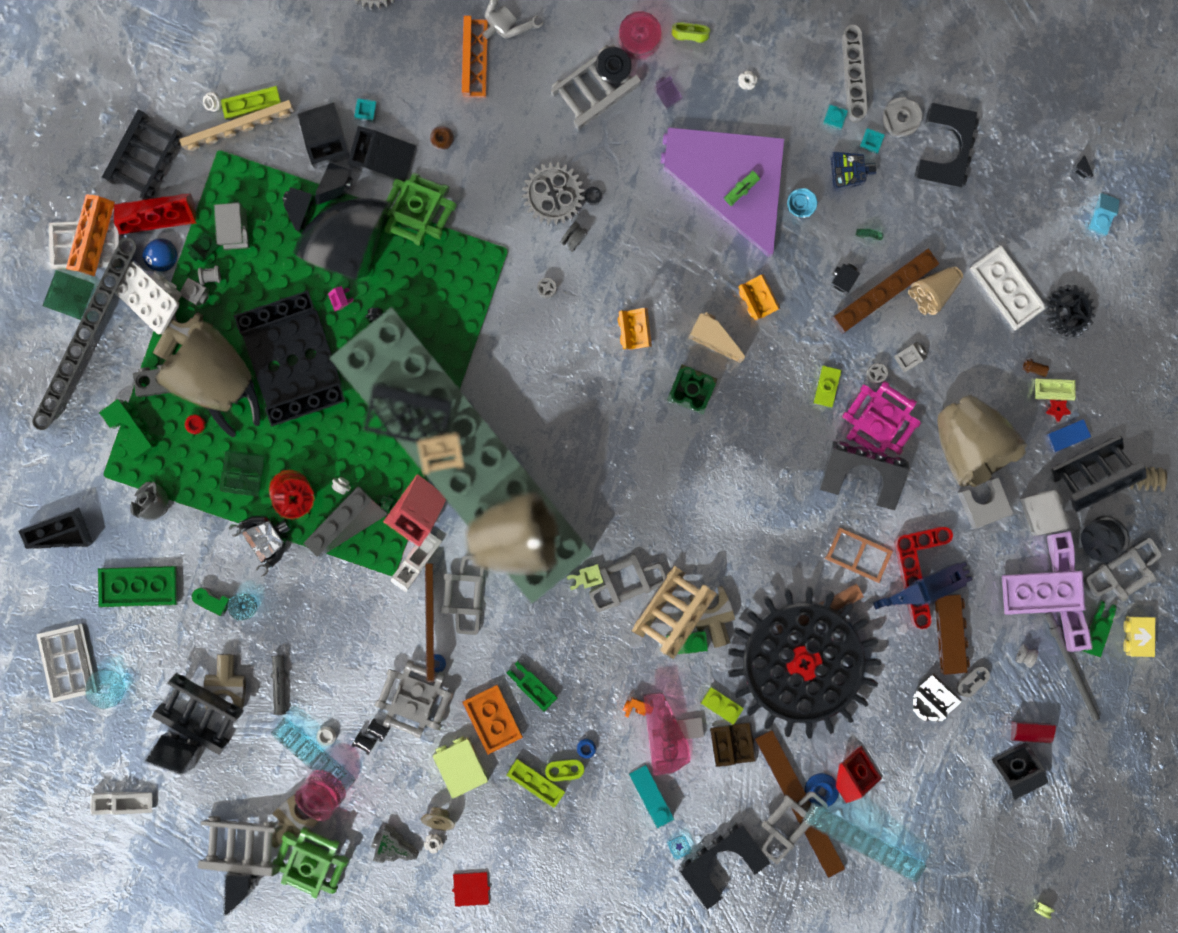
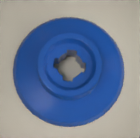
M815 774L805 784V793L808 794L810 791H813L826 802L828 807L833 805L839 796V791L836 788L837 781L828 774ZM821 787L827 790L823 796L818 793ZM814 797L809 798L812 806L816 808L822 807V804Z

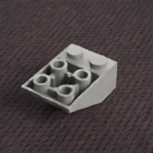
M1056 490L1041 491L1020 498L1032 536L1069 528L1068 515L1066 512H1063L1061 507L1063 504L1062 497Z

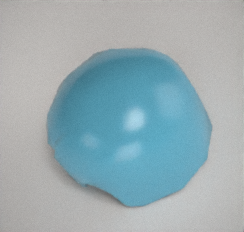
M795 189L788 196L787 207L794 216L809 217L817 209L818 201L816 195L809 189Z

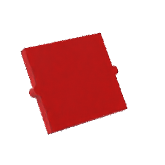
M487 872L453 874L454 888L452 892L454 893L455 907L489 905L488 890H490V886H488Z

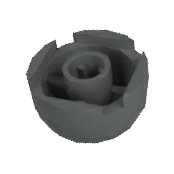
M146 482L136 491L134 495L137 497L135 503L131 501L130 512L133 516L144 521H154L166 514L168 510V495L160 485L154 482Z

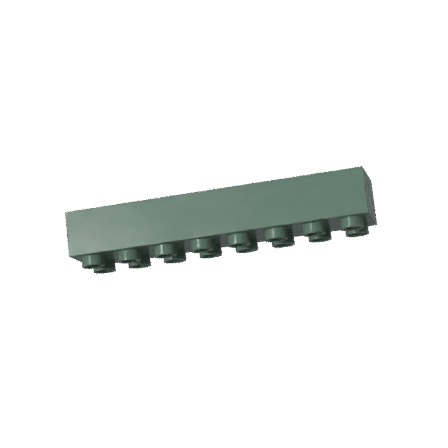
M392 308L330 357L368 405L374 383L453 401L445 435L458 434L464 467L458 468L457 466L431 471L426 476L468 527L471 521L504 501L527 493L536 492L541 494L549 511L554 514L557 523L556 558L558 564L551 570L535 572L533 574L507 573L531 603H534L593 554ZM375 397L374 405L378 411L388 406L383 398ZM397 402L392 405L397 415L407 411L403 403ZM421 407L411 410L417 420L427 415ZM390 408L380 413L385 423L395 418ZM437 411L431 416L438 425L444 421L446 413ZM409 412L399 418L405 428L414 423ZM429 417L419 422L424 432L434 427ZM397 420L387 425L393 433L403 430ZM417 425L407 430L411 437L417 438L422 435ZM436 429L427 434L428 438L440 436ZM397 439L423 471L418 443ZM452 455L428 460V463L456 459V457Z

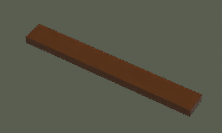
M771 729L754 739L784 796H789L797 803L806 793ZM809 799L801 805L812 817L816 814ZM791 807L795 817L801 825L804 822L805 818H803L797 811H795ZM818 818L817 822L814 825H810L804 834L825 874L830 878L845 870V867Z

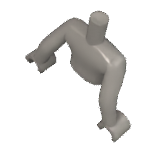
M490 0L485 12V18L491 26L482 35L488 39L497 32L505 39L511 38L531 28L539 29L543 22L540 25H536L534 20L538 16H535L530 22L511 29L517 21L515 16L504 5L494 11L499 0Z

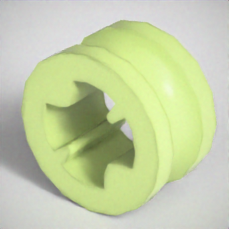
M1038 902L1039 907L1035 908L1034 911L1051 919L1050 914L1054 913L1055 910Z

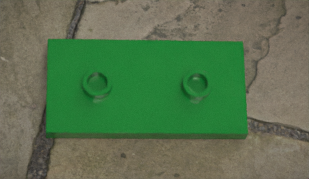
M177 566L98 568V607L178 605Z

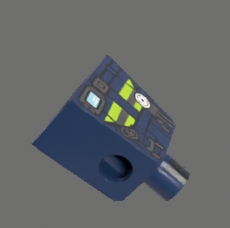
M832 152L830 155L833 192L864 185L866 175H876V163L865 164L863 154Z

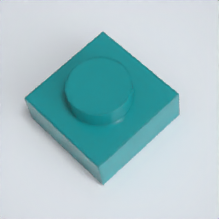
M357 98L354 118L374 122L377 102Z
M829 105L823 124L841 130L848 110Z
M866 128L859 148L878 154L885 134Z

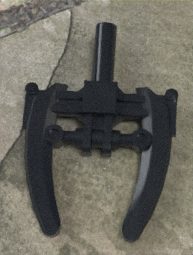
M250 380L235 402H231L230 405L233 407L232 404H239L238 401L241 398H248L253 416V424L259 426L261 417L260 405L254 389L255 386L252 380ZM207 408L223 431L231 437H236L235 430L225 420L221 411Z

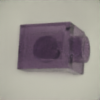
M671 76L660 78L655 82L656 85L654 86V92L666 110L683 98L673 84Z

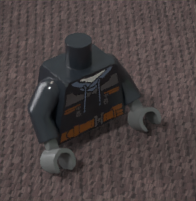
M253 515L239 522V525L232 524L228 528L236 527L237 532L231 536L236 537L242 534L261 563L265 561L264 565H259L256 568V571L260 567L265 569V573L261 575L263 577L267 575L268 568H272L282 559L286 550L285 542L288 540L285 533L291 530L292 526L287 519L278 523L275 517L268 518L266 516Z

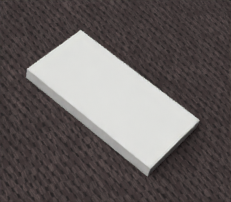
M1002 245L969 268L1014 331L1046 309L1043 307L1045 305Z

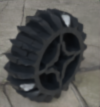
M1064 285V287H1058L1057 291H1052L1051 296L1046 298L1049 304L1043 306L1048 309L1043 314L1045 316L1048 315V319L1045 322H1051L1049 329H1055V333L1061 334L1063 337L1068 335L1075 337L1076 335H1082L1083 331H1087L1089 329L1088 325L1093 324L1090 318L1096 316L1092 313V310H1095L1096 307L1091 306L1094 300L1088 299L1090 293H1084L1085 288L1078 289L1077 285ZM1066 295L1072 297L1068 302L1061 301ZM1072 319L1078 320L1074 326L1067 325Z

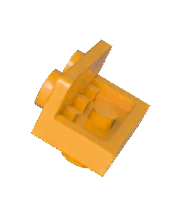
M764 274L738 286L741 298L748 305V313L755 320L762 319L781 309Z
M648 308L619 311L618 324L621 328L620 343L623 349L635 350L652 347Z

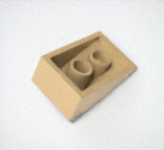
M707 312L705 314L700 313L689 339L741 363L745 355L721 324L715 320L716 317Z

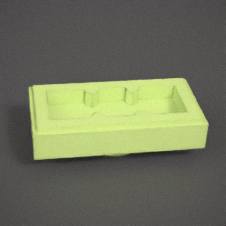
M1035 379V399L1075 401V380Z

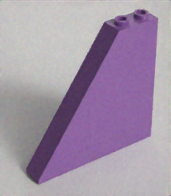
M668 128L667 133L663 134L662 145H666V151L661 154V164H664V170L767 257H772L784 139ZM751 171H754L759 176L760 181L748 190L749 193L746 196L743 195L733 206H730L723 197L736 187L735 184L737 182H741Z

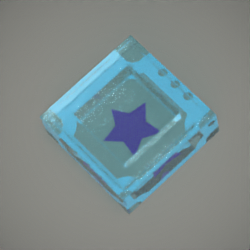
M684 834L667 841L675 861L693 853Z

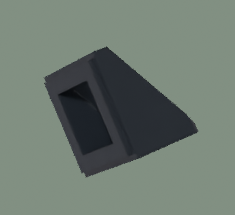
M1083 155L1071 170L1083 180L1088 181L1093 177V172L1086 156Z

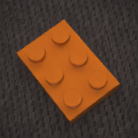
M498 684L462 701L487 755L523 738Z

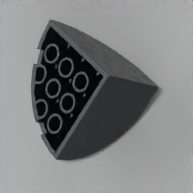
M358 198L343 201L327 208L305 227L296 242L293 254L316 266L355 280L368 276L391 202L375 198Z

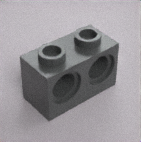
M162 365L157 366L158 369L150 370V367L139 368L138 372L133 373L137 397L171 393L168 389L157 383L158 379L156 376L160 373L159 369ZM145 377L150 379L147 387L142 385V380Z

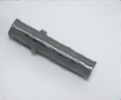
M284 655L271 656L272 673L270 674V677L273 678V715H285L284 678L286 673H284ZM277 667H279V683H278ZM278 687L280 688V703L278 701Z

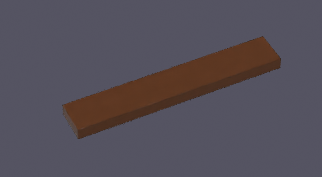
M426 563V681L428 683H435L433 563Z

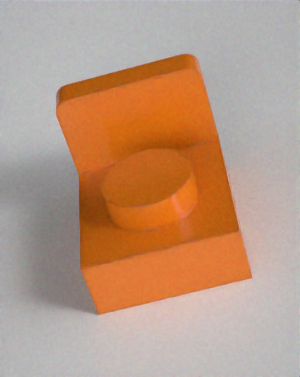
M631 697L630 701L626 700L622 711H625L624 716L629 718L634 707L636 708L635 712L646 716L647 713L651 715L654 706Z

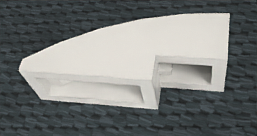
M429 533L420 547L417 545L413 547L392 576L391 582L407 592L442 541Z
M90 793L91 815L152 813V793Z

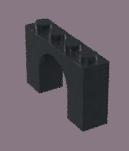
M937 103L929 105L925 126L944 129L952 133L958 141L959 152L956 159L949 163H936L920 159L916 165L913 182L959 191L962 186L966 185L968 175H965L966 167L969 168L971 163L969 152L970 148L973 149L975 143L973 132L977 130L979 118H976L977 112Z
M833 441L820 480V490L839 495L847 472L853 467L868 465L878 470L882 476L876 496V506L896 510L910 470L909 462L902 457L893 458L883 452L878 451L875 453L869 451L862 446L853 447L844 441Z
M742 822L732 824L727 829L728 832L723 836L719 834L713 838L711 845L707 848L703 846L698 849L696 856L692 859L686 858L680 863L681 867L678 868L683 878L707 910L723 899L722 894L708 876L709 862L716 854L723 851L737 853L743 858L754 875L771 864Z

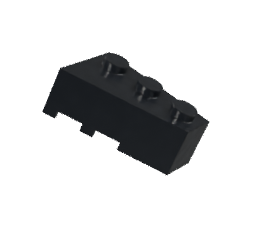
M79 507L28 525L18 531L25 549L89 547L93 544Z

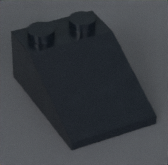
M169 731L160 736L144 762L183 775L195 768L202 745L190 738H180V734Z

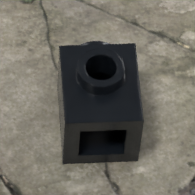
M850 263L847 265L843 264L841 267L837 266L831 275L834 279L829 286L847 295L860 275L857 271L858 268Z

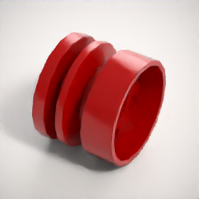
M285 470L275 475L271 480L269 493L277 513L291 519L299 518L308 513L313 505L314 496L305 475L299 471ZM290 495L296 496V498H295V499L289 498V496H290Z

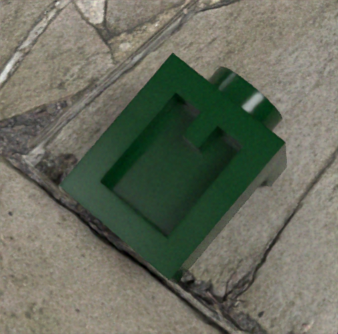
M204 232L192 245L188 244L186 247L190 250L188 254L195 261L199 259L204 263L220 246Z

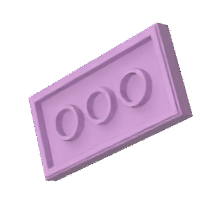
M1082 571L1002 575L1005 615L1085 610Z

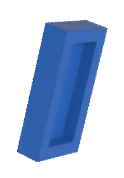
M1084 419L1046 434L1053 452L1091 437Z

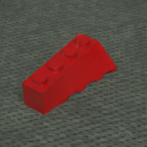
M191 193L114 204V224L119 234L196 223V205Z

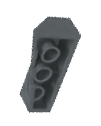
M357 487L303 544L317 557H321L376 521L387 516L388 513L383 509L381 510V506L361 487Z

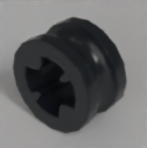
M589 187L585 191L586 202L589 205L600 203L602 199L600 189ZM592 191L599 195V197L595 198V201H591V197L588 198Z

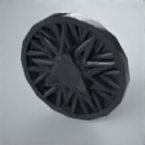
M608 47L598 55L595 66L596 72L602 80L614 84L620 83L627 78L632 64L628 53L622 48Z

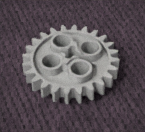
M549 162V168L541 164L542 170L539 171L535 167L536 174L529 173L531 180L524 181L528 185V187H522V191L527 192V194L522 195V199L528 200L524 203V207L530 206L527 210L528 214L534 212L533 219L539 216L540 223L545 219L548 226L551 221H554L555 226H557L558 220L565 224L566 217L572 220L571 213L578 215L576 208H582L579 201H584V197L579 194H583L585 191L584 189H579V187L583 185V182H577L579 175L572 176L574 169L567 171L566 164L562 169L559 162H557L556 167H553L552 163ZM558 177L564 179V184L561 186L554 184V180ZM547 178L550 179L553 190L557 193L556 197L561 208L560 210H557L553 196H549L550 188L546 181ZM537 185H545L546 190L543 193L537 192L535 190ZM564 195L571 198L570 203L563 204L560 201L561 197ZM544 203H552L553 208L550 211H545L542 208Z

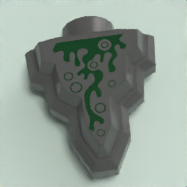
M387 823L381 834L376 832L371 848L376 849L373 861L383 863L386 860L394 862L398 858L406 861L417 859L419 851L412 844L404 841L403 835L397 833L395 827Z

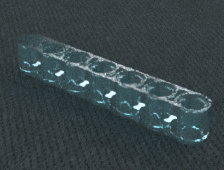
M812 803L803 819L810 826L917 883L927 867L919 859L816 803Z

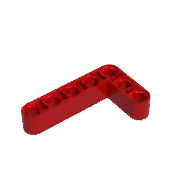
M936 527L900 535L895 539L894 546L904 589L910 587L908 581L912 576L917 580L922 578L917 550L950 543L953 533L949 528ZM941 530H944L947 534L944 541H941L938 537ZM922 534H925L928 538L925 545L919 542ZM903 538H906L909 542V546L906 549H902L900 546V541ZM908 557L913 560V565L910 568H906L904 565V561ZM907 604L912 625L919 629L928 628L932 622L929 605L920 604L915 606L914 604ZM919 615H924L926 618L923 625L917 623Z

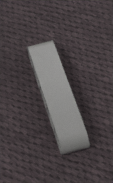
M849 25L842 35L847 115L850 121L858 123L867 114L863 42L861 29L857 25ZM853 32L856 35V39H850L847 33ZM854 51L857 53L858 58H851L848 53ZM850 71H857L859 73V77H852L850 75ZM851 90H859L861 96H853ZM853 109H860L862 111V115H854Z

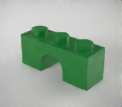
M117 399L101 410L99 414L111 429H116L123 424L129 427L130 436L121 445L132 460L138 461L156 448L153 444L155 440L149 432L146 433L142 428L144 424L138 416L134 417L131 412L133 410L131 405L126 400Z

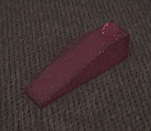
M664 693L645 694L643 696L653 776L673 774L690 763L688 741L684 737Z

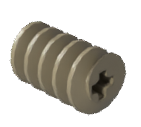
M1146 467L1147 478L1134 484L1137 490H1141L1142 485H1144L1145 491H1148L1149 487L1152 486V490L1156 492L1157 487L1160 486V491L1164 492L1167 485V470L1161 467L1157 469L1155 467ZM1134 485L1130 486L1129 489L1133 490Z

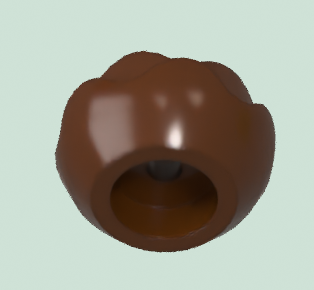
M438 126L432 130L430 142L435 149L446 150L454 142V135L448 127Z

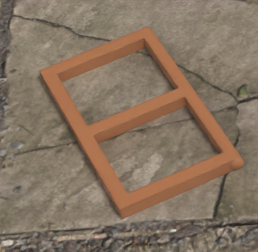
M839 527L825 559L880 583V579L893 551ZM841 533L862 542L852 567L831 558ZM866 544L887 553L877 577L856 569Z

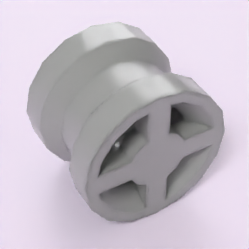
M543 278L538 282L537 289L541 297L549 299L556 294L557 287L554 280Z
M876 363L868 368L866 375L870 382L877 384L887 378L888 370L885 365Z
M1023 644L1018 650L1015 662L1024 663L1026 667L1032 668L1039 652L1035 649L1031 650Z

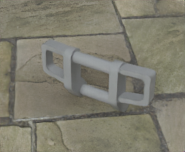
M1146 538L1135 546L1127 548L1126 552L1116 560L1099 566L1097 570L1086 576L1084 581L1094 596H1101L1113 590L1122 601H1125L1129 598V595L1138 589L1156 581V577L1148 567L1161 557V552L1151 538ZM1148 543L1155 555L1144 563L1136 550ZM1131 558L1144 577L1123 590L1110 571ZM1102 573L1109 587L1098 592L1091 583V579Z
M634 553L629 555L630 558L606 568L605 566L599 568L605 583L589 591V596L596 612H601L614 606L617 607L623 601L644 592L647 594L651 590L662 586L666 580V575L661 564L656 562L641 567ZM634 565L642 585L617 596L608 575ZM658 568L662 575V580L648 585L643 572ZM608 588L613 601L598 606L594 595Z
M463 556L459 574H444L443 578L445 580V589L441 613L455 614L456 632L458 634L477 635L479 632L480 616H482V610L480 609L482 584L485 583V577H483L484 568H480V576L463 575L465 561L468 559L473 560L475 556ZM453 580L475 582L473 609L451 607ZM459 614L476 615L474 631L460 629Z
M810 791L797 803L786 795L783 798L784 802L767 821L764 820L761 824L770 833L761 850L775 864L780 863L785 855L795 847L794 844L810 825H814L819 816L827 809L828 805L813 791ZM811 797H814L822 804V807L813 817L801 807ZM789 807H792L805 820L787 839L773 825ZM773 837L786 846L776 858L766 850Z

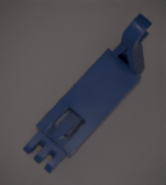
M967 563L948 565L914 581V585L903 591L873 602L875 610L891 605L928 604L967 586L966 583L973 580L972 576L966 577V574L970 573L969 569L963 570Z

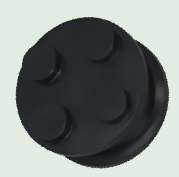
M1103 515L1095 518L1091 524L1083 529L1081 543L1092 560L1109 563L1116 560L1128 548L1130 536L1126 527L1118 519Z

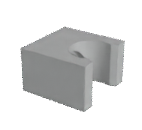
M240 203L215 205L217 244L223 245L224 250L249 248L246 209Z
M999 478L987 481V485L990 488V498L984 504L975 502L969 489L957 492L971 528H979L1013 514Z

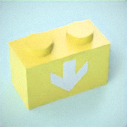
M1126 616V621L1123 624L1124 632H1126L1123 650L1126 652V655L1133 657H1155V618Z

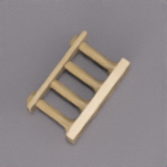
M676 566L669 571L666 580L640 619L636 621L632 632L642 638L645 634H648L661 643L662 648L660 651L672 659L676 657L717 594L705 585H702L699 589L683 579L685 572ZM678 585L695 595L690 605L672 595ZM667 601L684 612L678 622L661 611ZM656 617L673 628L668 638L650 627Z

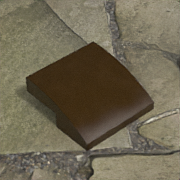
M751 722L710 728L716 767L757 761Z

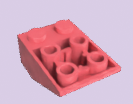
M417 474L383 522L411 543L420 547L431 532L446 499L437 488Z

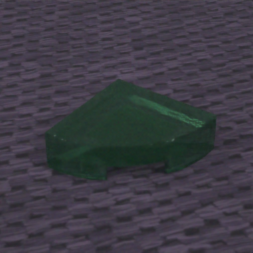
M856 229L857 237H870L878 241L883 240L884 233L873 229Z

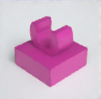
M340 286L328 293L334 311L342 310L353 301V298L346 299L345 296L350 289H343Z

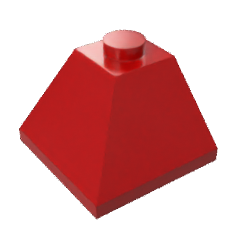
M862 746L856 748L839 764L836 788L846 804L862 798L882 779Z

